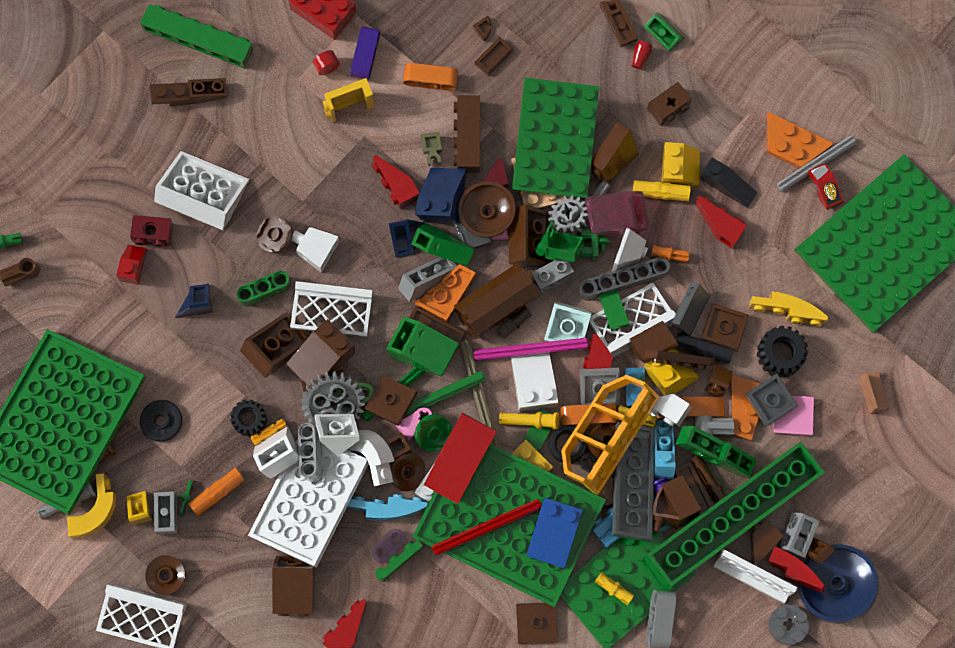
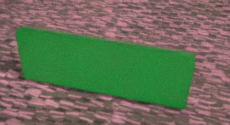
M655 13L643 26L669 52L684 39V36L660 13Z

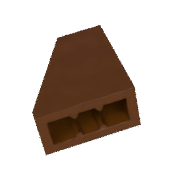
M617 122L591 160L592 174L597 179H602L607 183L639 155L630 129Z

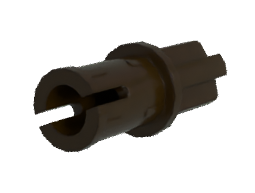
M523 307L513 317L510 316L509 320L497 330L499 336L506 338L516 328L519 329L520 325L532 316L528 308Z

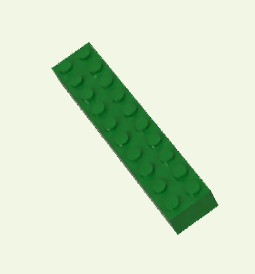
M800 441L645 555L643 559L667 590L825 472Z

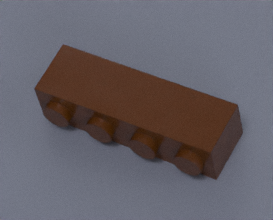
M458 95L457 102H454V113H457V119H454V131H457V137H454V148H457V155H454V166H457L458 169H466L467 173H480V95Z

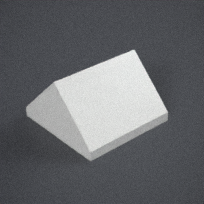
M315 414L314 418L320 442L336 456L341 455L359 441L360 437L354 414Z

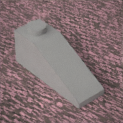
M438 257L403 274L398 289L409 302L413 301L440 283L442 278L457 265L453 261Z

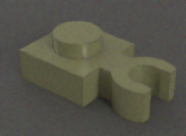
M439 132L421 134L423 154H429L427 156V165L431 166V159L433 158L437 159L438 165H440L441 157L437 154L442 152Z

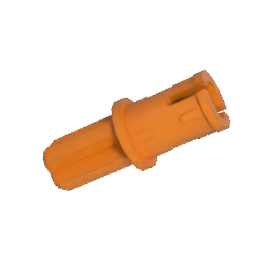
M653 245L651 257H662L668 259V261L675 260L681 262H688L690 256L688 251L672 249V246L667 248Z

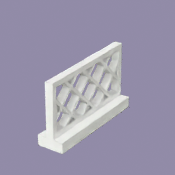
M296 281L290 328L314 331L318 327L313 321L321 315L327 320L328 318L324 313L333 307L338 315L330 322L333 323L341 317L346 326L339 330L344 335L367 338L373 296L372 290ZM299 296L307 297L311 303L302 309L298 304ZM320 299H326L330 305L321 311L316 302ZM339 301H345L349 307L340 313L335 304ZM358 303L367 304L366 311L359 315L354 306ZM314 305L319 313L310 319L305 310ZM352 309L357 318L348 323L343 315ZM303 313L309 321L303 325L295 324L296 317ZM360 319L364 324V332L355 331L351 325Z
M651 283L621 300L622 305L625 304V307H623L625 313L626 311L636 313L635 321H629V325L633 326L631 332H620L621 328L618 331H611L607 329V321L605 328L596 326L595 320L599 318L606 319L603 310L592 315L589 321L594 332L602 340L613 358L629 350V339L661 321L665 323L667 328L673 326L672 321L676 314L670 309L655 284ZM652 290L655 294L654 301L644 299L645 293ZM632 300L639 301L638 310L628 308V302ZM642 302L653 305L651 313L640 310ZM655 305L664 307L666 313L662 315L653 314ZM639 314L648 316L649 321L645 324L637 323ZM606 332L616 335V339L609 344L605 340Z
M724 549L721 550L713 566L783 604L797 589L796 586Z
M112 583L107 584L106 595L96 631L158 648L175 647L187 603ZM110 597L118 599L121 605L120 608L113 612L108 605ZM134 603L137 604L140 612L131 617L126 606ZM153 608L156 609L160 617L150 622L145 611ZM123 609L128 619L119 624L114 613ZM169 613L178 615L176 624L169 627L164 618ZM142 614L147 624L138 629L133 618ZM111 616L116 626L112 629L103 628L104 619ZM161 619L166 630L157 634L152 623ZM130 621L135 631L131 634H125L121 625ZM147 626L150 627L154 634V637L149 640L144 639L140 633ZM167 631L172 638L170 645L163 644L159 638L160 635Z

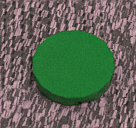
M440 414L427 415L419 421L415 428V441L420 448L427 452L439 451L443 448L451 434L452 425Z

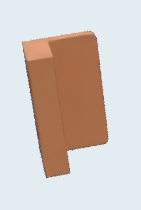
M879 372L862 373L859 376V381L869 413L888 410L890 407Z

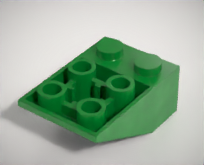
M403 316L386 349L392 359L442 377L459 343L419 321Z

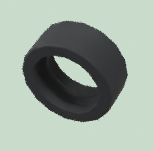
M572 425L559 427L554 431L549 442L552 456L562 463V454L558 451L556 442L561 435L573 433L576 427ZM579 440L578 451L570 456L571 463L578 461L584 455L587 446L585 442Z

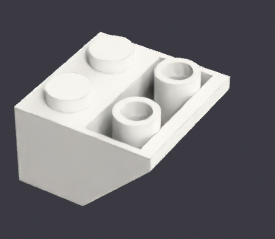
M285 427L254 448L253 457L260 472L270 479L299 461V449L289 427Z

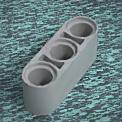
M304 423L298 430L299 470L304 478L309 482L315 483L321 479L323 474L322 447L317 428L311 423ZM310 431H313L312 435L310 437H307V434ZM313 449V453L307 456L308 452ZM314 468L313 473L308 475L309 470Z
M653 591L646 635L647 647H670L676 606L675 592Z

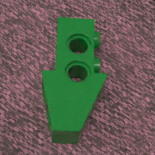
M682 426L675 443L703 458V461L741 477H750L757 460L733 444L725 443L695 426Z

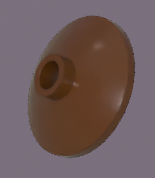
M406 453L394 460L390 468L393 478L392 484L400 491L408 492L416 489L425 477V464L414 453Z
M163 555L149 563L145 572V580L148 587L156 594L170 595L178 591L183 585L185 570L178 559L169 555ZM164 573L170 574L167 580L163 579Z

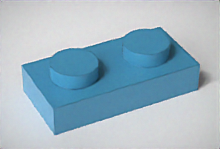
M625 368V375L645 382V368ZM631 383L625 386L626 407H632L643 388Z

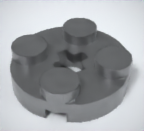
M783 605L770 615L768 628L777 642L783 645H793L802 641L807 635L809 621L807 614L799 607ZM788 619L794 624V627L790 628V630H786L787 627L783 625Z

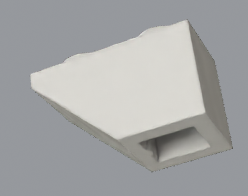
M670 394L661 396L650 413L655 416L660 414L664 417L663 421L672 427L674 424L680 427L692 407L678 396Z

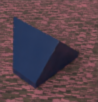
M406 219L389 223L396 258L414 254L416 247L411 243L418 227L424 225V222Z
M209 284L190 286V291L175 318L213 313Z

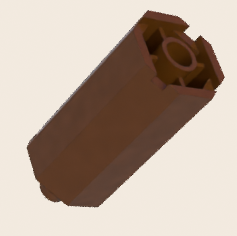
M516 263L455 304L454 310L462 324H465L468 328L469 334L476 340L537 299L542 294V291L537 284H534L533 280L535 278L529 270L526 271L521 263Z

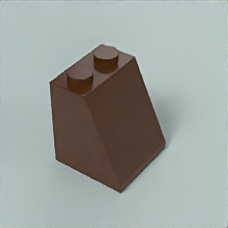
M276 556L272 567L273 614L278 616L297 614L301 617L313 614L315 567L292 556Z

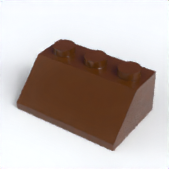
M526 204L516 207L514 220L509 227V264L521 263L524 268H542L552 262L551 259L545 258V254L540 256L536 253L537 245L541 242L542 236L545 235L550 225L548 211Z

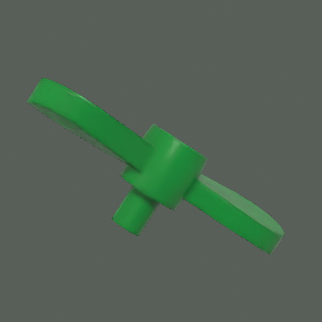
M190 479L186 492L183 495L178 494L177 498H181L183 501L179 513L180 516L184 515L186 503L190 501L191 495L189 491L193 481Z

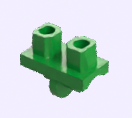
M592 223L590 227L581 228L580 237L591 242V245L583 246L581 257L591 258L592 262H595L599 257L598 246H600V252H606V246L611 244V239L605 238L604 232L599 233L600 238L598 239L597 223Z

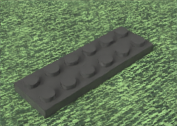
M618 422L616 424V430L618 429L621 422ZM641 426L614 469L612 536L645 542L652 540L655 428Z

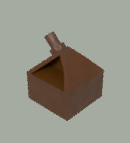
M683 475L661 485L653 504L654 524L652 532L659 533L664 523L678 529L689 524L699 516L701 508Z

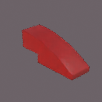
M774 546L769 559L770 566L786 571V580L824 594L825 588L823 583L807 565L790 553Z

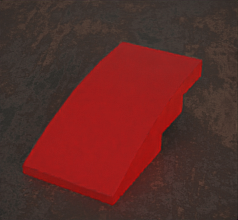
M462 413L434 463L424 486L458 504L497 431Z

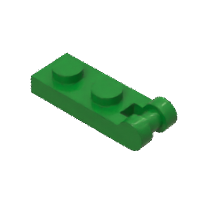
M418 540L415 543L413 541L409 542L404 547L405 551L402 554H395L388 560L389 565L385 568H378L375 571L377 580L382 582L389 578L421 551L423 545Z

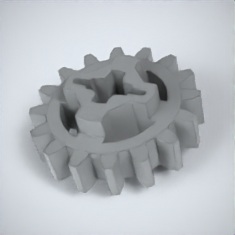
M573 195L570 199L564 196L563 201L556 200L558 204L551 206L553 211H549L550 218H548L550 223L552 220L555 221V230L566 234L571 232L573 235H575L576 230L581 232V226H587L585 220H590L588 215L590 211L586 202H582L580 197L575 200Z

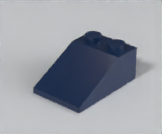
M431 168L419 193L415 215L423 222L458 224L459 202L463 195L467 170Z

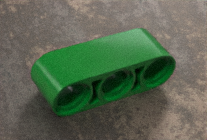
M277 271L239 287L236 293L238 301L241 305L248 307L287 291L291 285L289 275L285 271ZM285 278L286 282L283 285H278L277 280ZM263 285L269 287L266 292H260L259 288ZM250 293V298L246 300L241 298L242 294Z

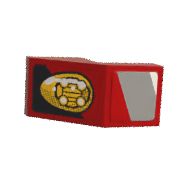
M825 163L808 170L809 177L818 188V198L827 210L844 203L835 176Z

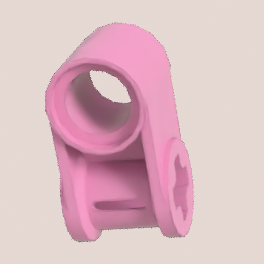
M428 408L418 409L412 415L403 419L399 426L396 425V428L400 433L402 432L407 442L415 439L414 432L421 420V415L427 416L432 414Z

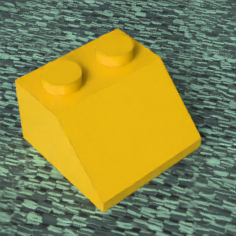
M665 142L662 155V183L667 182L670 184L699 187L700 150L685 143Z
M677 350L667 351L672 353H679ZM651 360L644 364L645 372L664 396L676 394L699 379V376L691 367H681L680 363H678V366L666 365V361L663 364L652 363Z

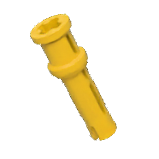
M500 412L499 419H501L499 421L500 425L535 426L537 429L551 427L554 430H557L559 427L558 412H554V414H543L542 412H536V414Z

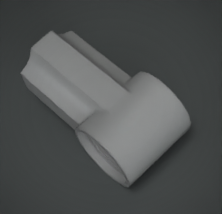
M706 415L695 417V427L712 436L734 435L733 418H712V416Z

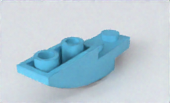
M394 494L393 497L388 498V504H384L383 500L373 499V502H368L363 497L354 496L347 507L350 510L366 512V520L389 521L419 514L426 510L428 502H424V499L413 497V500H408L403 495Z

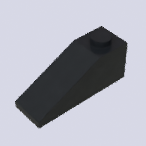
M713 157L700 176V180L746 208L749 207L758 193L728 166Z

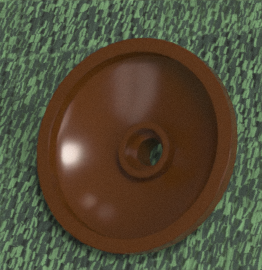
M483 181L472 185L464 192L459 202L458 211L463 226L470 233L479 237L490 238L502 234L511 226L515 217L516 207L513 196L507 188L496 182ZM491 210L490 215H485L484 212Z

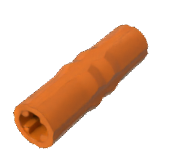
M233 468L222 478L207 487L200 495L190 501L188 505L197 516H200L245 480L238 470Z

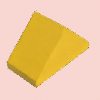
M146 491L126 496L128 519L131 524L138 525L153 520Z

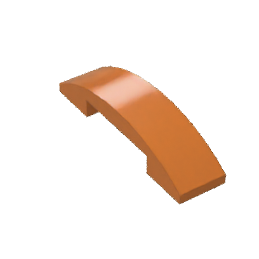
M679 397L692 407L685 418L704 415L712 416V418H725L724 398ZM660 414L657 415L658 420L664 419Z

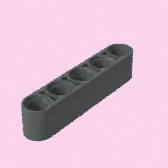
M661 257L586 279L581 283L579 295L582 299L588 301L599 298V295L614 290L619 292L662 279L668 274L670 263L666 258ZM657 265H662V266H664L665 271H662V272L658 271V270L656 269V266H657ZM638 271H645L647 273V276H639ZM627 276L629 281L624 283L619 277ZM603 281L610 282L611 287L605 288L602 286L601 283ZM589 286L593 289V292L586 293L583 288Z

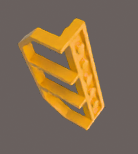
M628 375L603 385L561 450L564 473L569 478L585 485L592 493L599 495L660 396L646 382ZM630 383L643 388L626 416L602 406L610 392ZM597 411L622 421L607 445L583 435ZM579 440L603 450V453L586 479L572 473L570 454Z

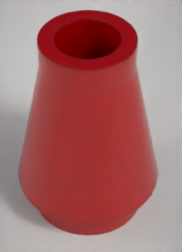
M638 41V44H635L631 64L633 68L642 69L652 53L651 44L645 41Z

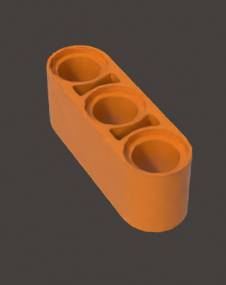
M407 63L404 69L403 84L412 87L454 91L457 86L458 70L451 67Z
M591 404L560 407L561 427L565 425L577 427ZM602 404V406L617 412L616 404ZM597 411L588 427H595L598 424L616 425L617 419Z

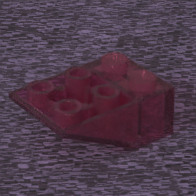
M626 191L585 198L592 235L625 234L626 228L638 234L650 228L643 191Z

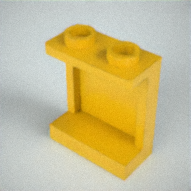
M366 78L325 93V101H322L327 118L331 117L332 122H336L335 111L363 100L367 110L375 108L373 93Z

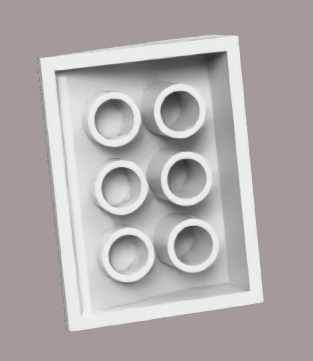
M180 151L156 185L154 202L224 230L241 199L249 179Z

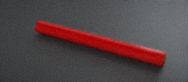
M539 499L531 501L433 545L432 550L435 555H440L541 510L542 504Z

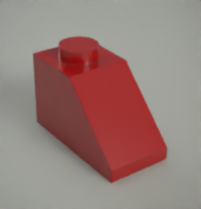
M134 245L127 246L120 258L116 274L119 281L139 285L147 248Z

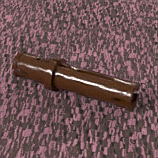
M696 456L690 461L707 487L709 496H712L716 503L726 496L722 490V485L719 486L701 457Z

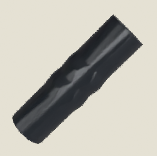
M679 332L676 337L678 346L675 349L689 352L696 356L715 358L716 361L730 364L734 349Z

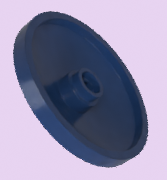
M834 544L831 546L835 551L821 564L810 558H807L804 562L823 583L825 588L824 594L799 584L798 591L805 607L815 617L825 622L842 624L857 620L870 610L877 598L879 581L874 565L863 552L848 545Z

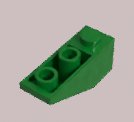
M428 223L418 227L411 243L426 253L465 266L469 265L475 251L471 246Z

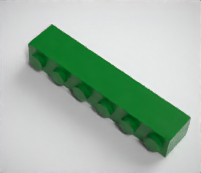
M149 4L140 22L143 31L245 69L253 51L252 43L245 37L238 38L229 31L224 30L222 32L210 24L203 25L194 18L187 19L178 12L166 11L160 5L153 6Z

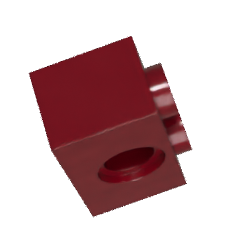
M133 215L130 238L136 245L145 246L147 243L154 244L156 247L171 246L173 232L171 218ZM150 229H156L154 235L150 236L147 233Z

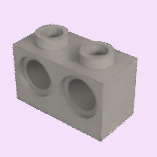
M557 259L532 272L535 278L533 282L538 285L543 294L573 278L574 271L568 261Z
M792 512L783 534L784 537L781 539L778 548L794 556L805 558L819 521L803 513Z

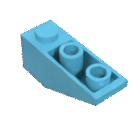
M656 420L654 434V480L667 476V481H671L674 479L676 467L674 428L663 420Z

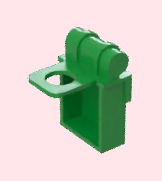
M552 220L545 235L542 236L541 242L537 245L536 253L540 256L545 254L546 259L555 261L560 259L575 263L583 248V237L555 231V221Z

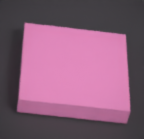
M792 396L798 406L773 422V434L812 436L814 397Z

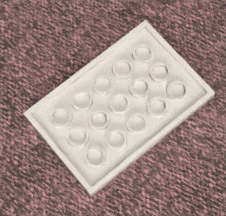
M322 442L323 474L318 482L312 483L304 478L299 470V461L282 471L248 534L251 538L316 568L369 464L366 458L348 450L336 456ZM313 449L308 452L307 456L313 453ZM314 468L309 470L308 475L313 473Z

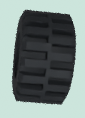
M784 326L774 327L761 339L757 347L758 363L764 366L762 368L764 371H770L769 375L778 374L780 378L782 375L789 377L790 374H795L805 363L806 356L808 355V350H806L808 344L803 341L805 339L803 335H798L799 331L797 329L794 332L790 326L787 329ZM784 343L788 345L792 350V359L788 361L777 359L772 352L773 344Z

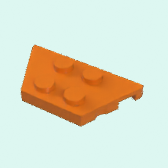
M770 112L766 115L767 153L799 169L818 157L825 150L831 148L833 142Z

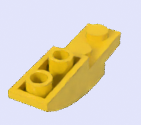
M772 291L769 298L752 296L749 303V308L754 309L756 312H765L767 310L773 311L774 314L778 315L787 313L786 320L791 321L793 324H803L804 322L810 323L811 326L820 327L828 321V316L812 304L785 293Z

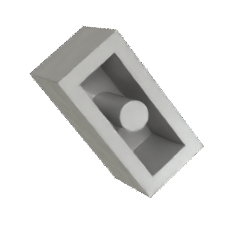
M154 492V532L157 535L178 534L177 494L175 492Z

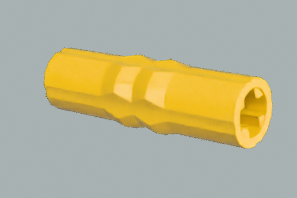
M634 180L632 196L689 202L690 186L667 182L661 183L658 181Z

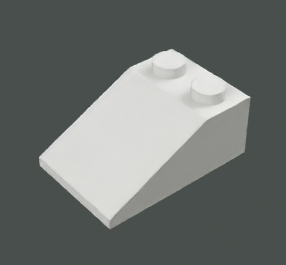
M542 353L511 357L519 412L557 407L558 398L550 354Z

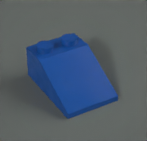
M544 498L526 556L564 568L583 510Z

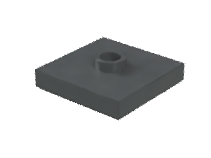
M778 374L773 375L744 394L765 427L798 406Z

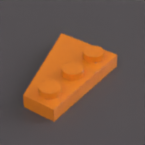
M459 264L442 278L440 283L428 290L427 294L415 301L414 304L448 322L455 311L454 305L462 300L476 277V272Z
M732 375L730 383L731 417L734 420L733 436L751 442L759 416L744 394L760 383Z

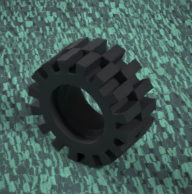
M250 399L249 401L242 400V403L238 402L237 406L232 408L233 412L230 414V420L238 433L251 437V435L263 430L262 428L266 425L267 417L263 407L257 401L254 402ZM246 411H252L256 415V420L251 425H245L241 421V416Z

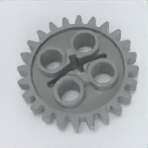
M336 371L333 372L332 376H329L328 372H326L325 378L318 375V381L312 379V386L306 385L307 391H303L304 398L301 399L303 404L302 411L305 412V418H309V423H315L316 428L315 414H326L327 412H332L333 414H354V418L360 419L359 413H363V407L361 406L365 405L363 400L365 397L364 393L361 392V386H357V380L352 381L350 375L344 378L343 372L340 376L336 375ZM335 388H341V389H342V390L339 391V392H334V391H333ZM317 397H324L321 401L316 400ZM346 403H349V404H350L349 407H346V408L342 407V405H344V404H346Z

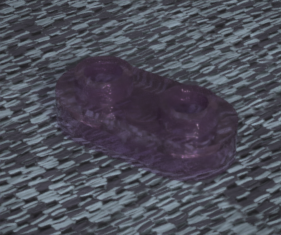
M400 529L388 531L372 548L373 559L378 563H386L404 545V533ZM394 536L399 537L397 543L392 542ZM384 550L385 556H378V552Z

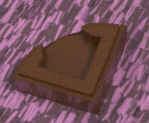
M489 16L473 25L474 30L483 41L491 33V20Z

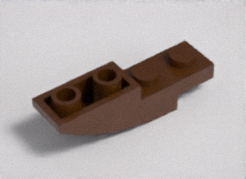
M226 78L188 80V83L150 84L151 105L169 104V106H182L209 102L228 96Z

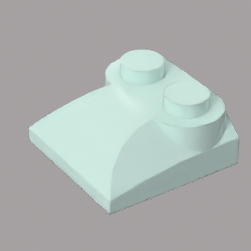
M555 302L544 340L558 341L585 338L592 313L582 308Z

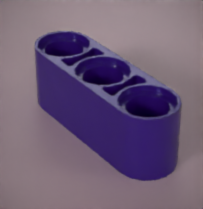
M361 27L351 66V77L370 79L380 37L379 29Z

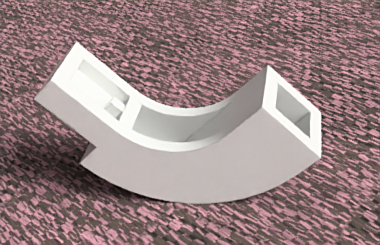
M358 430L359 441L347 450L350 452L358 451L366 457L370 465L374 486L393 482L389 463L394 462V458L387 443L373 431Z

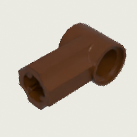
M23 258L19 263L0 270V278L4 286L7 287L24 279L37 277L40 273V267L31 258ZM32 264V270L26 272V267Z

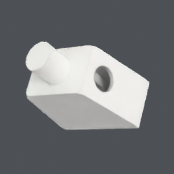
M311 227L308 228L305 235L295 231L291 240L298 244L297 254L320 272L324 270L339 244L338 236Z

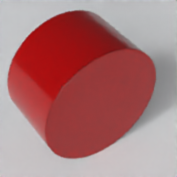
M333 50L320 53L312 61L318 74L321 76L333 72L340 66V62Z

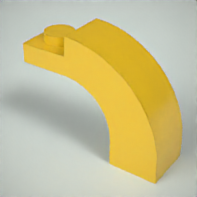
M104 473L96 474L97 500L94 507L83 515L67 517L68 537L71 539L95 534L112 517L116 506V494L108 492V490H111V481Z

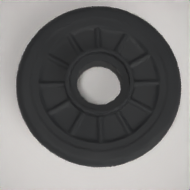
M156 400L149 403L143 409L140 416L142 432L153 441L163 442L172 439L177 435L182 426L181 411L174 403L167 400ZM158 416L166 417L164 425L158 426L156 424Z

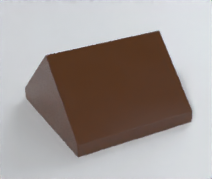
M663 321L629 339L631 353L644 364L652 360L644 358L645 350L667 352L678 346L677 341Z

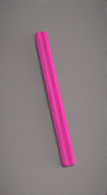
M576 338L474 350V359L479 361L587 349L588 340L587 338Z

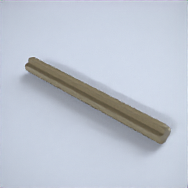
M469 340L460 342L468 376L478 372ZM480 383L472 387L481 423L494 429L483 387ZM495 434L491 444L499 448Z

